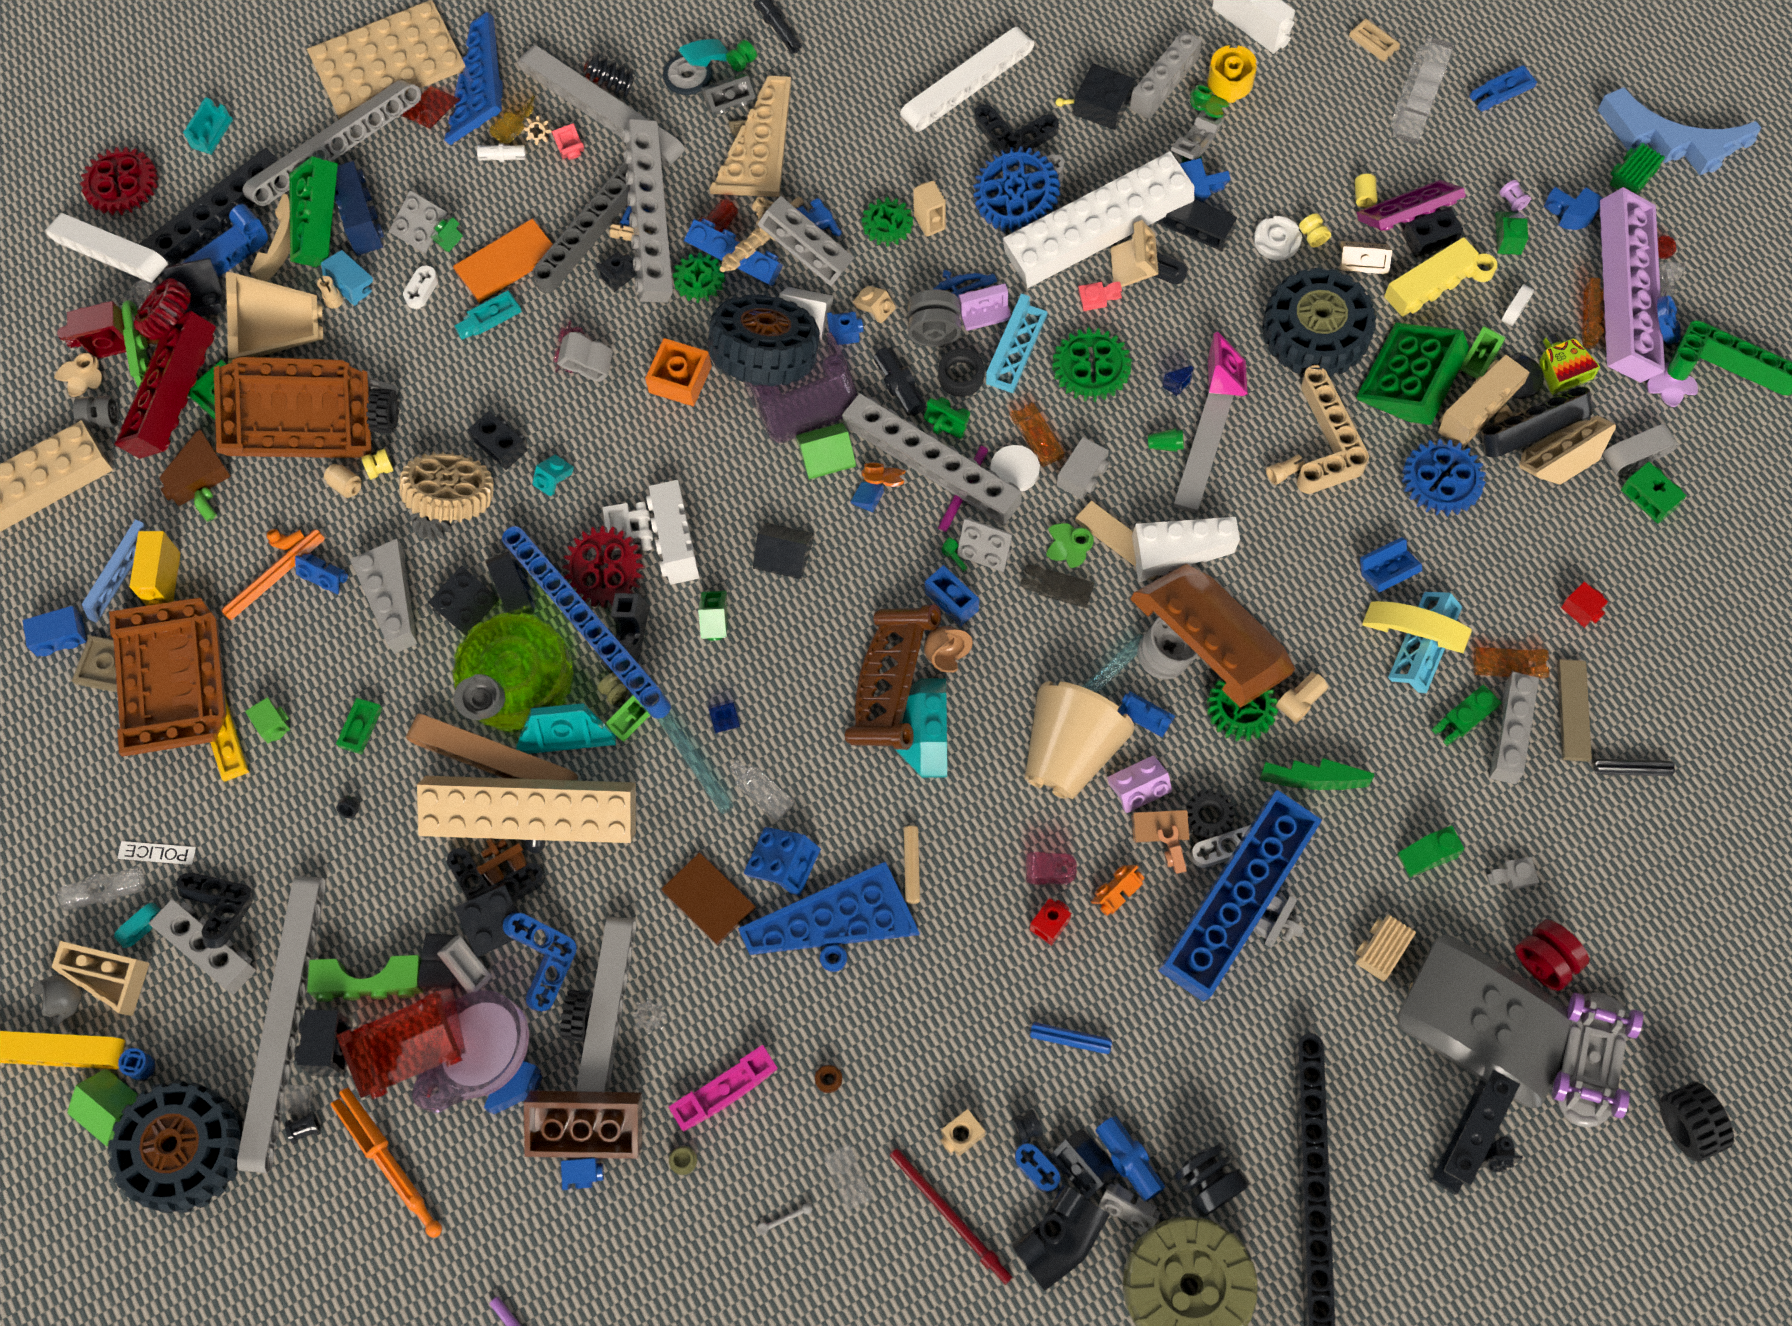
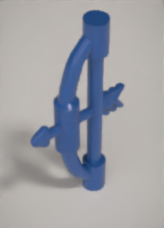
M944 270L942 277H946L947 280L940 282L932 290L945 291L952 288L953 292L951 293L959 298L961 294L981 286L986 287L996 283L997 280L994 274L987 276L981 273L959 274L951 278V272ZM980 279V281L961 289L956 288L957 285L964 283V281Z

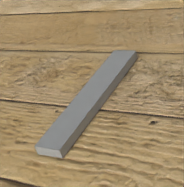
M1208 394L1173 507L1198 513L1234 395Z

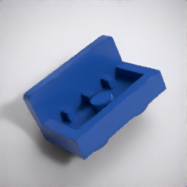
M1404 537L1394 540L1360 558L1361 576L1378 592L1422 572V563L1407 550V541Z

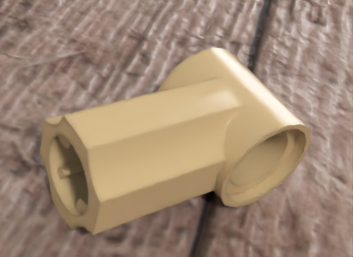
M1311 672L1294 690L1290 689L1278 701L1276 707L1294 723H1297L1307 714L1311 705L1327 691L1329 686L1322 676Z

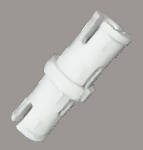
M499 143L493 146L478 145L477 147L479 161L499 160V162H505V160H526L525 145L510 146Z

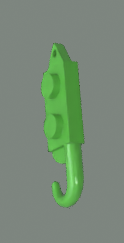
M126 300L122 304L123 334L130 376L134 377L139 388L150 363L146 353L148 343L146 337L140 334L134 326L132 313L135 318L138 313L136 305L132 301Z

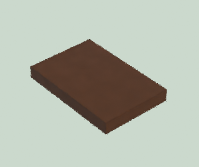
M700 852L661 889L662 893L716 946L756 909Z

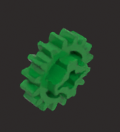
M886 197L885 202L876 199L877 205L868 204L869 210L863 211L862 227L864 234H869L870 241L877 239V245L885 242L886 246L889 247L890 242L893 241L898 245V239L906 240V233L911 234L913 217H911V209H906L905 202L899 205L897 198L890 202L889 198Z
M698 253L696 258L689 254V260L681 259L682 266L675 265L676 273H673L674 286L679 291L681 297L686 295L687 301L692 300V298H696L697 303L700 302L701 298L709 301V295L717 297L716 290H723L722 283L725 282L724 272L720 271L721 266H719L718 259L712 261L710 254L705 258H702L701 253Z

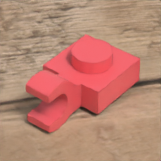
M1102 282L1078 286L1083 311L1107 307V300L1122 298L1120 282L1110 283L1104 288Z

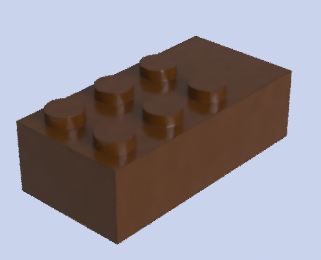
M529 1091L524 1101V1157L638 1159L642 1148V1092Z

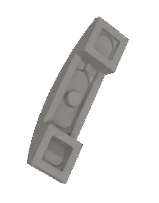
M1202 110L1196 117L1194 126L1184 138L1179 137L1173 144L1171 151L1191 160L1198 159L1214 139L1225 116L1214 118Z

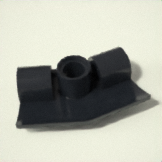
M1062 1185L1043 1220L1010 1246L1036 1282L1046 1291L1086 1259L1110 1213L1085 1200L1081 1194L1070 1187ZM1048 1222H1055L1060 1227V1234L1056 1237H1050L1045 1233L1044 1226Z

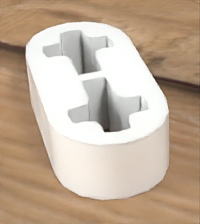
M421 266L415 271L403 292V297L410 308H421L428 301L438 283V277L434 268L431 266ZM417 294H419V297H414L413 299H411V296H416Z
M1523 284L1501 321L1513 326L1534 293V289Z

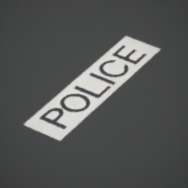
M121 841L117 859L192 865L196 847Z

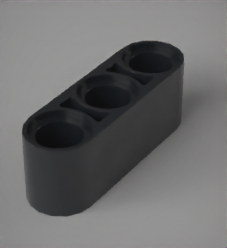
M509 551L485 560L510 622L513 623L535 614Z

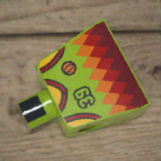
M1551 334L1543 340L1547 349L1543 352L1539 365L1543 370L1545 380L1552 395L1594 379L1600 369V365L1577 339L1561 343L1556 334Z

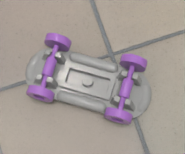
M1574 992L1567 1009V1019L1572 1021L1566 1043L1562 1070L1558 1072L1554 1081L1552 1098L1558 1101L1559 1109L1566 1119L1577 1126L1589 1128L1605 1122L1611 1114L1622 1119L1627 1112L1630 1098L1629 1091L1618 1089L1627 1036L1635 1039L1638 1037L1643 1023V1012L1632 1009L1628 1016L1621 1003L1612 996L1598 992L1585 995Z

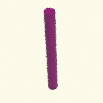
M984 446L979 447L973 458L979 466H981L988 453V449ZM954 495L938 529L947 532L963 501L959 496Z

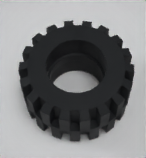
M1697 1081L1691 1082L1660 1098L1661 1116L1669 1135L1678 1148L1693 1161L1702 1162L1731 1148L1734 1144V1132L1727 1112L1718 1098L1702 1083Z

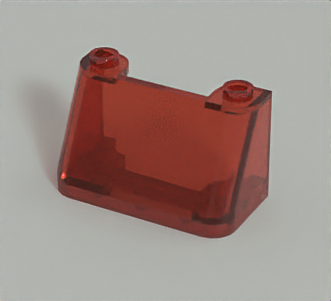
M451 988L436 991L425 996L424 999L416 1001L414 1004L373 1022L361 1025V1027L353 1031L348 1030L336 1035L360 1098L371 1095L372 1100L388 1094V1087L443 1063H446L447 1067L463 1061L461 1055L466 1053L456 1000Z

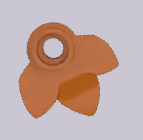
M875 462L864 464V469L862 470V476L866 482L871 484L883 483L889 487L902 485L904 480L899 476L906 473V470L884 468L883 464Z

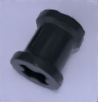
M314 1111L308 1112L307 1116L295 1121H285V1130L292 1145L298 1144L300 1139L310 1135L318 1136L321 1134V1127Z

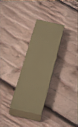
M1560 659L1557 664L1562 760L1589 762L1592 759L1586 661Z

